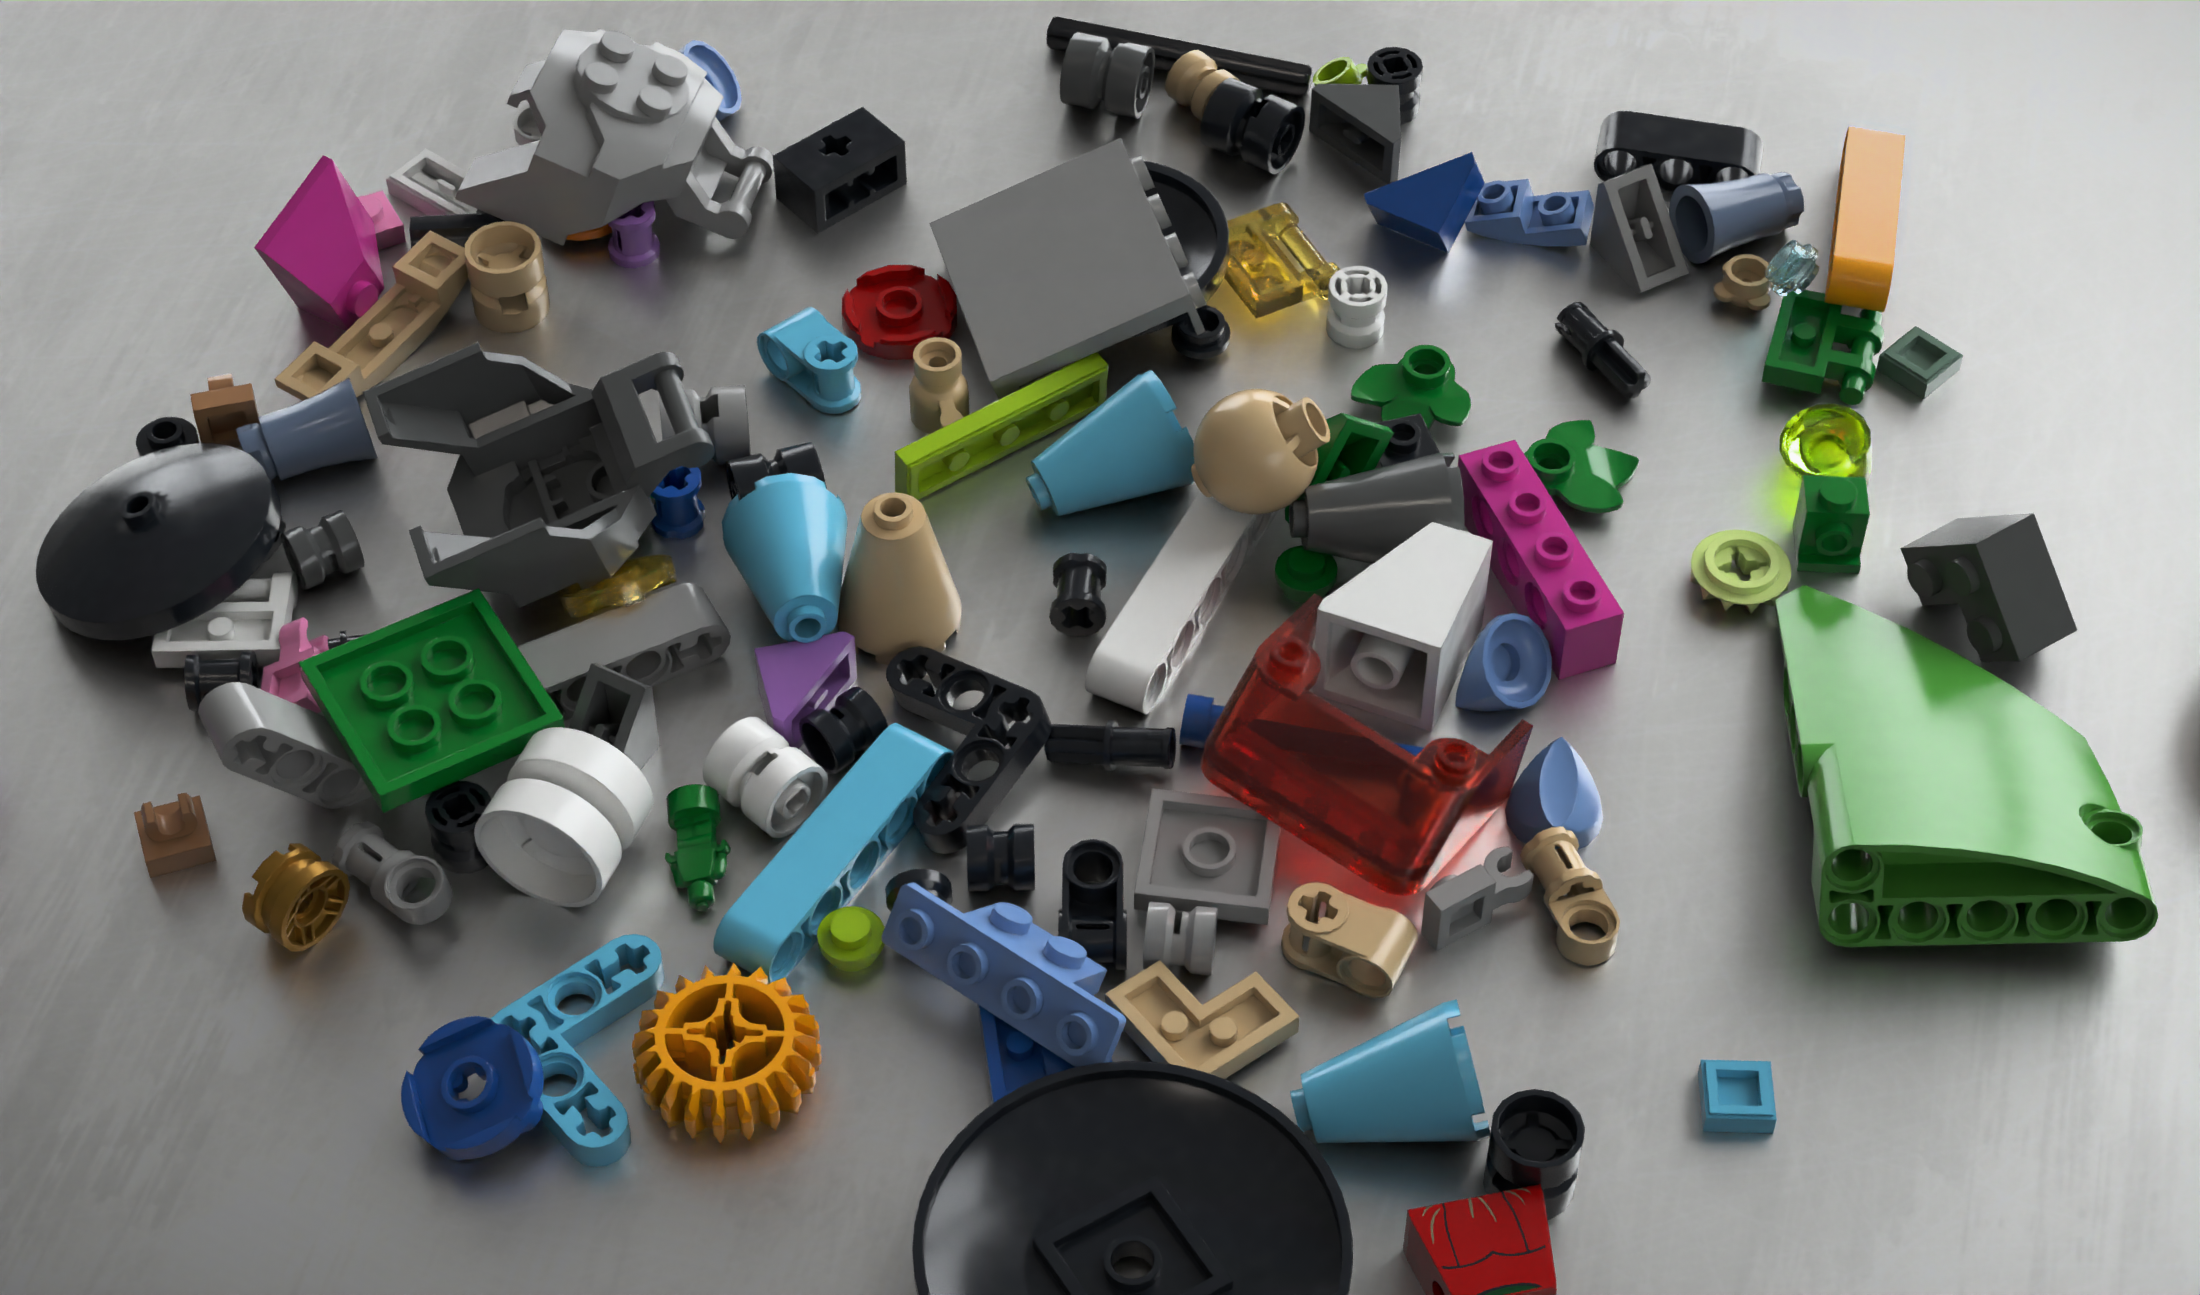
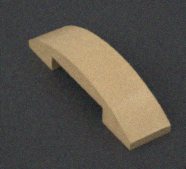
M429 231L392 266L396 284L329 348L315 341L308 346L275 378L276 386L303 401L347 378H350L356 397L362 395L363 391L380 383L408 359L424 342L459 295L468 279L464 255L465 248Z

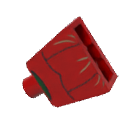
M1540 1184L1407 1210L1403 1251L1426 1295H1556L1557 1284L1544 1193Z

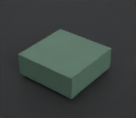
M1915 326L1879 355L1876 370L1920 398L1925 399L1960 370L1963 355Z

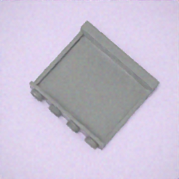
M1121 138L929 223L989 382L998 399L1022 389L1021 385L1186 312H1188L1197 335L1206 332L1196 310L1207 305L1193 271L1181 276L1179 269L1189 265L1186 255L1175 232L1164 237L1162 230L1172 226L1158 193L1147 198L1145 191L1155 188L1141 155L1130 160Z

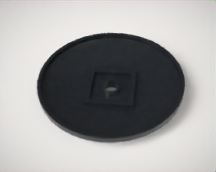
M1141 1061L1096 1063L1050 1074L1017 1088L977 1115L951 1142L929 1176L918 1206L912 1247L914 1281L917 1295H1349L1353 1269V1237L1349 1213L1342 1191L1331 1168L1317 1147L1294 1122L1258 1095L1231 1081L1183 1066ZM1135 1256L1149 1262L1152 1269L1143 1277L1131 1279L1119 1275L1113 1269V1265L1121 1258Z

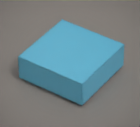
M1700 1061L1698 1082L1703 1132L1774 1133L1777 1118L1771 1061Z

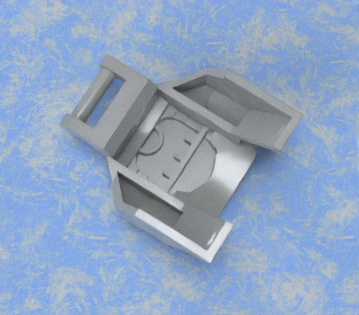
M563 29L547 59L525 66L507 102L508 105L518 108L521 101H528L541 133V139L475 158L457 191L455 199L504 221L525 224L533 229L537 235L562 246L568 235L603 227L644 202L664 199L667 200L675 216L726 238L739 239L747 233L751 224L752 215L750 210L761 185L767 182L773 174V154L762 147H751L745 150L733 143L716 118L723 96L705 79L707 72L684 54L658 42H655L652 46L636 44L629 36L618 31L606 32L599 29L597 32ZM725 171L739 177V180L730 200L720 204L711 199Z

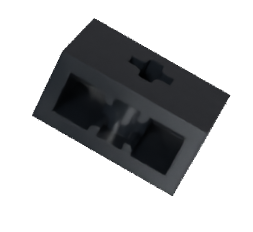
M864 107L832 122L823 129L773 155L776 199L817 234L907 184L905 141Z

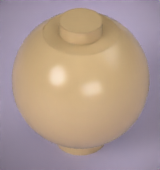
M1248 389L1228 395L1218 401L1206 413L1197 429L1193 447L1194 464L1191 466L1193 479L1199 490L1206 497H1213L1231 510L1259 515L1283 509L1297 500L1310 485L1318 465L1317 448L1330 441V430L1327 421L1316 403L1308 397L1293 403L1286 396L1265 389Z

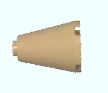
M893 492L876 496L864 506L841 587L837 620L838 631H844L855 636V650L857 654L858 648L876 655V662L889 665L890 661L899 652L911 647L921 646L942 652L946 648V640L954 631L957 634L961 626L962 606L926 511L920 501L908 494Z

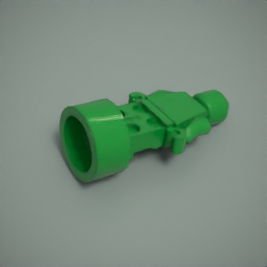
M691 784L674 789L666 798L668 823L670 828L677 833L678 851H675L674 855L666 853L665 860L670 866L675 885L678 888L687 887L689 906L697 911H706L715 902L713 886L726 874L727 855L730 853L731 848L725 839L721 840V844H717L716 827L721 821L719 793L707 785Z

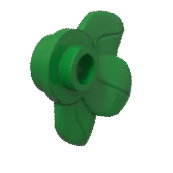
M1418 345L1409 349L1398 364H1378L1372 366L1356 380L1351 390V399L1353 401L1382 408L1381 422L1421 413L1429 430L1435 420L1449 426H1461L1466 421L1471 410L1469 393L1455 382L1456 372L1450 357L1444 350L1433 345Z
M1590 420L1560 423L1548 431L1545 439L1534 442L1524 453L1550 495L1559 496L1572 508L1592 513H1607L1622 508L1623 498L1618 489L1629 482L1639 463V459L1635 456L1595 445V432Z

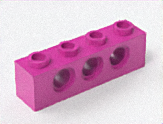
M1516 440L1459 455L1457 467L1460 469L1462 478L1465 526L1469 533L1493 540L1490 568L1518 614L1528 616L1540 626L1548 640L1552 657V670L1558 680L1615 664L1624 612Z

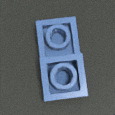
M1529 179L1492 181L1484 184L1465 221V226L1469 232L1505 242L1535 246H1581L1587 244L1594 204L1589 190L1566 193L1554 192L1547 195L1534 196Z

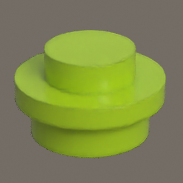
M856 906L839 908L829 913L821 921L817 930L818 947L821 954L837 969L848 972L860 971L873 964L883 950L885 944L882 942V934L885 928L881 919L874 912L866 908Z

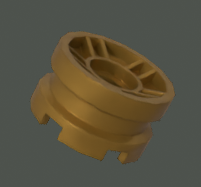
M290 843L288 847L290 852L283 855L275 850L261 863L253 874L252 878L258 881V885L253 895L249 892L244 893L242 911L246 921L262 932L270 933L275 941L291 952L304 951L316 945L332 930L348 902L350 883L348 875L328 861H322L320 856L303 844Z

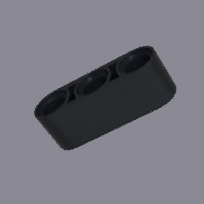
M1618 111L1608 115L1603 120L1594 159V170L1601 180L1607 181L1642 166L1652 164L1661 192L1673 194L1677 187L1684 184L1717 183L1760 174L1764 151L1763 142L1759 135L1743 127L1632 111Z

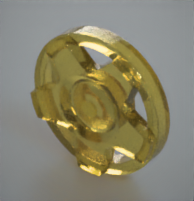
M669 555L639 557L627 560L612 578L598 581L596 585L582 590L579 584L575 583L560 590L558 595L563 609L568 611L570 617H583L609 606L628 607L646 600L645 593L677 581L676 569L672 557Z

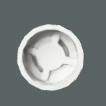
M758 717L741 719L727 728L711 747L702 770L703 780L708 786L717 790L719 795L732 806L741 807L742 813L772 838H783L796 832L821 804L828 786L827 772L798 748L789 747V743L783 736Z

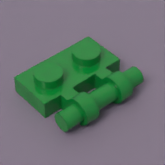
M1786 286L1761 382L1821 394L1824 378L1838 381L1841 386L1839 392L1841 401L1849 405L1859 404L1863 400L1864 392L1869 390L1873 384L1876 367L1872 360L1873 356L1880 352L1884 340L1881 312L1863 309L1860 311L1859 317L1841 314L1843 305L1825 303V293ZM1833 343L1847 345L1850 352L1833 350Z

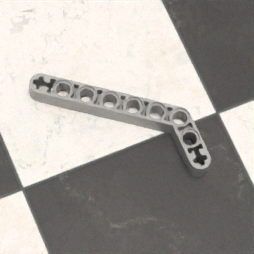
M683 583L517 647L564 717V721L571 719L574 714L591 663H598L652 687L717 660L728 648L731 635L702 587L694 583ZM239 682L228 683L215 688L200 703L198 713L223 765L230 771L327 809H340L373 797L324 716L256 687Z

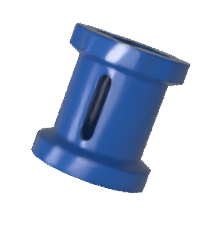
M680 466L669 471L651 493V497L655 499L654 509L656 511V516L651 521L655 532L664 538L686 539L696 535L704 526L703 521L706 517L705 507L697 497L702 486L701 471L698 467L687 468Z

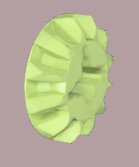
M1746 530L1720 531L1703 539L1693 551L1690 582L1701 586L1703 600L1720 599L1725 611L1733 604L1743 605L1752 614L1760 603L1775 606V600L1779 598L1782 592L1788 590L1791 578V564L1788 556L1778 544L1761 534ZM1732 560H1735L1736 566L1740 567L1744 575H1750L1748 581L1739 580L1736 573L1730 572Z

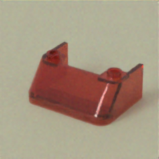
M1314 593L1258 647L1205 741L1200 762L1201 770L1213 785L1378 889L1397 896L1413 895L1426 887L1509 797L1533 725L1522 719L1489 755L1474 745L1457 738L1433 740L1416 756L1309 691L1317 682L1321 669L1320 658L1312 646L1316 635L1317 609L1323 598Z

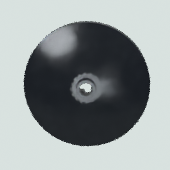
M195 443L165 448L136 458L94 482L77 496L56 519L44 538L37 558L36 581L39 591L55 617L65 627L82 636L102 640H126L170 630L211 610L233 594L252 576L269 553L277 536L281 521L280 498L262 465L253 456L235 447L213 443Z

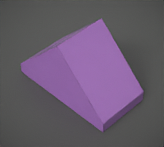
M842 631L823 635L820 639L809 643L791 641L754 648L758 690L767 724L785 738L789 743V747L799 749L804 743L799 730L800 720L816 709L830 711L835 706L837 697L846 692L857 679L855 636Z

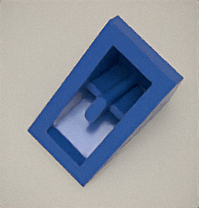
M1470 152L1364 193V197L1378 225L1449 253L1485 182L1474 155Z

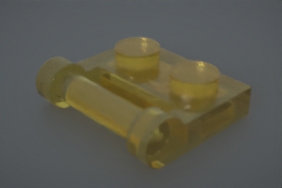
M1276 203L1227 221L1230 252L1228 268L1224 278L1256 319L1317 296L1321 300H1328L1330 278L1340 268L1336 263H1328L1300 229L1298 226L1299 218L1287 203ZM1274 240H1281L1305 271L1299 272Z

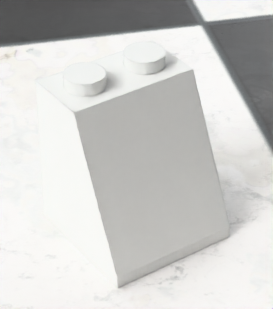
M1431 522L1323 599L1317 609L1311 693L1432 732L1483 624L1493 540Z

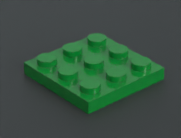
M479 588L298 662L302 680L383 813L521 754L531 737L540 730L552 727L565 728L564 717Z

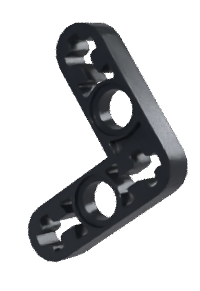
M921 646L911 647L899 652L890 661L886 669V679L898 704L912 713L966 735V738L919 798L913 809V820L925 845L933 852L942 854L955 853L967 846V825H985L1047 742L1051 733V721L1040 696L1033 691L933 649ZM927 673L932 684L925 680H922V678H924ZM976 690L984 693L982 700L975 707L967 710H957L952 707L955 700L967 691ZM1029 716L1030 720L1024 723L1023 721ZM1015 721L1011 728H1009L1008 724ZM1007 744H1009V746H1010L1009 749H1006V748H1005V746H1006ZM991 760L999 763L996 772L985 780L973 781L967 778L969 770L981 761ZM956 792L960 793V796L958 798L955 794ZM956 814L957 818L953 822L949 821ZM939 818L943 819L937 826L935 825Z

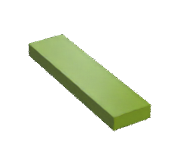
M1097 352L895 451V492L908 494L919 500L1090 414L1106 401L1107 362Z

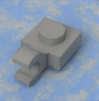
M1509 846L1492 850L1486 856L1484 866L1479 864L1458 876L1455 874L1445 876L1437 881L1429 891L1425 892L1421 934L1436 951L1491 923L1494 909L1507 903L1519 902L1530 894L1534 877L1530 870L1521 872V874L1514 877L1501 874L1511 868L1513 851Z

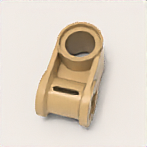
M1314 882L1297 887L1290 895L1286 910L1290 923L1284 928L1281 947L1287 960L1299 969L1312 971L1346 985L1360 995L1370 998H1383L1390 995L1418 940V932L1409 919L1393 909L1378 907L1341 892L1329 884ZM1321 902H1325L1327 905L1325 917H1319ZM1304 936L1310 937L1308 951H1304L1302 948Z

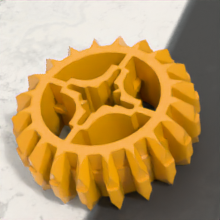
M733 962L727 975L714 976V973L705 965L701 974V980L694 983L679 975L675 985L676 994L657 990L654 1009L641 1012V1019L639 1021L640 1032L634 1034L632 1050L636 1063L633 1064L636 1083L640 1084V1089H643L645 1102L649 1105L650 1110H661L662 1119L666 1121L668 1128L685 1122V1129L692 1139L698 1136L705 1128L713 1129V1136L716 1137L720 1144L727 1135L728 1130L740 1129V1132L750 1141L755 1124L762 1122L776 1131L780 1122V1111L798 1114L799 1106L802 1104L801 1095L813 1093V1087L816 1084L815 1072L819 1071V1065L822 1063L821 1045L817 1043L820 1041L818 1022L815 1021L814 1015H810L809 1004L805 1001L804 995H792L791 987L788 985L785 977L768 984V976L764 973L762 967H759L749 977L741 976V971ZM733 1041V1048L729 1049V1043ZM725 1056V1062L722 1064L721 1057Z

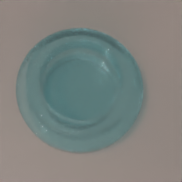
M1792 240L1783 246L1771 260L1765 271V277L1773 283L1772 291L1781 297L1789 294L1791 291L1796 294L1803 292L1812 283L1819 271V266L1815 263L1818 257V250L1811 244L1803 246L1796 240Z

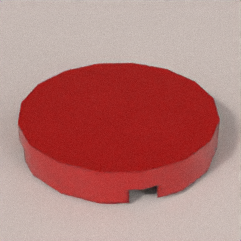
M887 265L867 271L856 279L857 286L851 289L850 292L847 289L842 297V326L847 337L852 339L857 348L866 354L886 360H912L914 349L920 342L934 337L950 339L957 328V295L951 285L938 274L937 280L932 276L925 275V268L918 266Z

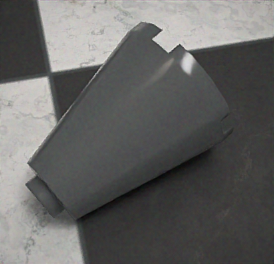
M1436 453L1310 485L1300 496V500H1295L1289 505L1290 535L1292 538H1301L1304 550L1374 564L1431 522L1464 531V495L1459 467H1450L1455 455L1453 453Z

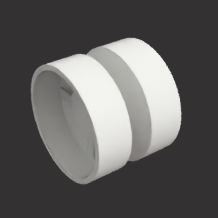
M563 727L546 728L531 737L509 771L507 782L499 787L477 821L474 829L475 842L489 866L505 881L523 893L557 906H586L593 903L600 896L620 863L622 851L630 846L651 812L653 806L652 790L644 774L631 759L606 741L576 729Z

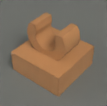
M232 373L207 378L209 391L190 394L201 443L240 447L241 444L236 429L244 425L260 423L252 384L234 386Z
M187 793L177 794L178 801L153 807L150 801L142 804L141 811L134 812L150 878L217 861L200 795L190 797Z

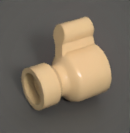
M934 337L920 342L913 352L915 375L909 385L911 421L916 428L928 434L969 415L968 382L961 373V349L954 341L947 338Z

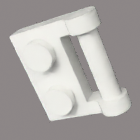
M294 571L274 572L273 578H249L239 589L211 610L187 623L155 634L152 655L156 668H184L186 655L197 654L202 660L240 658L242 651L254 650L258 666H267L279 661V632L283 625L291 622L293 609L297 607L298 602L296 573Z

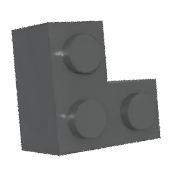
M2034 513L1957 518L1900 548L1908 567L1907 576L1909 583L1918 594L1922 605H1960L1967 623L1968 639L1978 652L1981 662H2020L2077 631Z

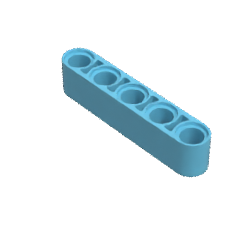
M893 723L889 725L730 907L716 930L713 943L715 954L732 963L734 962L737 966L750 973L762 967L764 973L768 976L769 983L784 977L786 978L817 942V930L821 921L832 911L846 907L913 828L915 825L913 809L917 801L954 754V751L900 724Z

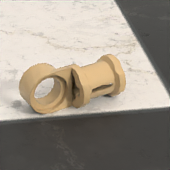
M1562 826L1548 828L1537 833L1532 840L1523 846L1520 854L1521 862L1526 870H1530L1537 875L1545 889L1544 903L1558 926L1556 935L1558 950L1565 958L1576 964L1586 966L1601 964L1609 960L1615 952L1620 926L1618 913L1604 891L1599 875L1586 868L1577 852L1579 843L1574 832L1566 830ZM1589 922L1601 927L1606 935L1598 940L1589 941L1575 936L1570 928L1577 923Z

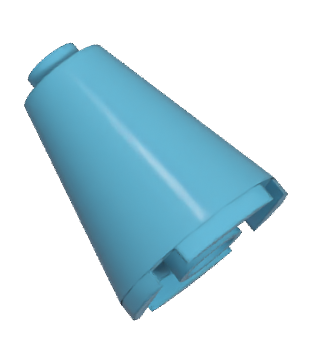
M1153 370L1135 376L1031 461L1034 474L1025 479L1041 511L1051 506L1057 516H1062L1193 484L1194 479L1191 472V466L1194 464L1193 440L1187 427L1181 428L1173 412L1177 407Z
M795 473L766 476L754 482L756 490L747 494L740 501L737 494L728 504L722 520L724 545L730 558L778 635L788 642H813L820 639L823 635L830 634L838 620L848 527L844 503L838 494L836 497L828 491L825 483L816 477Z
M1457 999L1441 1003L1302 1073L1301 1082L1303 1088L1290 1091L1298 1127L1303 1132L1313 1130L1317 1143L1480 1141L1490 1138L1491 1132L1488 1120L1478 1123L1473 1122L1472 1116L1485 1113L1464 1026L1450 1029L1448 1023L1449 1018L1461 1016Z

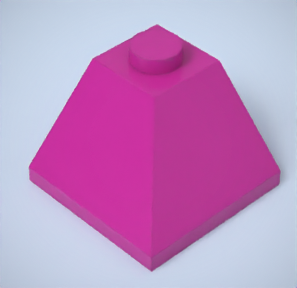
M323 155L254 248L298 308L347 331L377 302L379 295L385 287L373 220L334 161Z

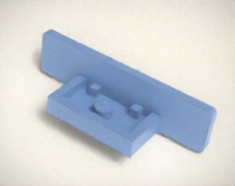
M914 882L901 886L882 934V942L1071 1065L1080 1067L1110 1062L1125 1027L1126 1018L1122 1013L1093 996L1098 993L1107 969L1088 958L1087 951L1083 946L1071 939L1051 935L1032 923L1033 918L1026 910L1011 903L998 902L963 914Z

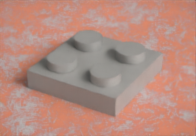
M1152 789L1134 891V909L1148 911L1150 901L1170 903L1176 911L1186 912L1192 911L1196 906L1218 908L1217 919L1268 925L1282 825L1283 803Z

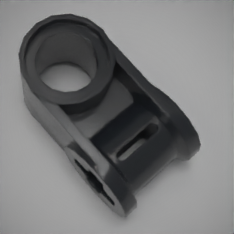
M1096 839L1083 840L1071 846L1064 856L1062 867V909H1059L1058 936L1079 943L1087 951V957L1096 963H1113L1116 970H1127V910H1123L1124 864L1122 856L1115 846L1106 841ZM1087 882H1099L1100 884H1094V885H1092V884H1086V883H1087Z

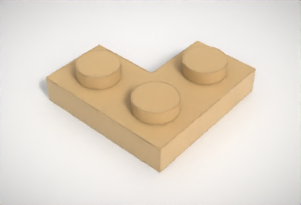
M1160 960L1105 993V1003L1122 1013L1126 1018L1123 1030L1153 1062L1183 1066L1207 1072L1223 1079L1231 1076L1298 1033L1300 1016L1257 971L1203 1005Z

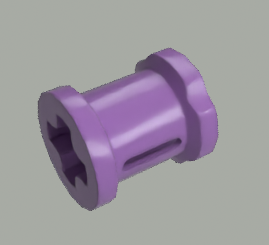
M654 201L644 202L608 223L612 228V237L609 240L608 251L611 260L617 265L636 269L645 267L658 258L661 249L660 241L652 228V223L656 218Z

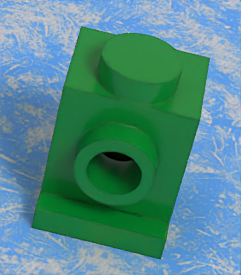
M1803 475L1792 525L1797 571L1859 574L1861 567L1860 554L1870 516L1866 478Z

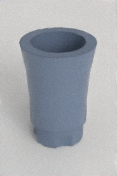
M1786 172L1772 175L1761 173L1717 183L1680 185L1672 194L1669 216L1683 255L1691 262L1701 264L1730 249L1758 239L1777 235L1783 229L1798 225L1799 217L1804 212V198L1801 188L1795 184L1791 174Z
M350 378L287 408L258 417L260 423L256 422L236 429L242 450L253 456L262 465L270 480L279 475L282 481L309 471L337 464L378 458Z

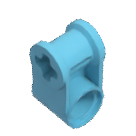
M807 307L759 334L757 346L768 370L779 380L785 381L809 401L815 409L823 413L838 414L849 411L859 404L862 397L861 385L853 372V367H855L858 361L857 345L852 339L832 326L818 310L813 307Z

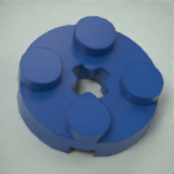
M469 1016L460 1018L434 1031L418 1049L423 1056L416 1064L413 1075L406 1071L402 1082L401 1103L409 1126L417 1135L450 1160L475 1159L496 1153L511 1144L521 1133L529 1132L535 1128L543 1114V1104L540 1098L543 1092L544 1074L542 1063L536 1050L519 1032L510 1026L495 1023L487 1017ZM477 1073L482 1080L486 1081L483 1091L477 1098L471 1101L467 1098L459 1099V1093L464 1092L468 1088L467 1078Z

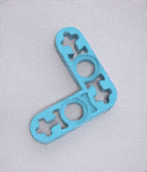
M630 934L613 939L501 1009L491 1018L495 1023L509 1025L525 1039L530 1038L531 1045L536 1050L542 1063L544 1080L555 1074H565L577 1081L575 1087L563 1096L551 1097L542 1093L540 1098L543 1104L541 1121L571 1156L583 1165L603 1167L615 1163L627 1153L631 1144L628 1114L623 1104L573 1048L650 1000L657 994V990L660 991L664 983L661 951L656 942L646 936ZM629 963L635 969L644 966V971L635 974L630 969L621 971V967ZM612 986L613 992L607 994L605 989ZM572 994L588 995L595 1001L587 1012L580 1015L563 1014L557 1009L559 1003L565 997ZM587 1108L588 1118L595 1126L601 1130L609 1127L610 1134L602 1138L596 1132L586 1134L584 1120L580 1113Z

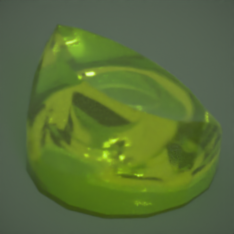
M1835 403L1817 404L1798 412L1786 423L1780 435L1779 451L1788 469L1800 480L1803 479V475L1866 478L1868 487L1872 469L1871 430L1863 416L1852 408Z

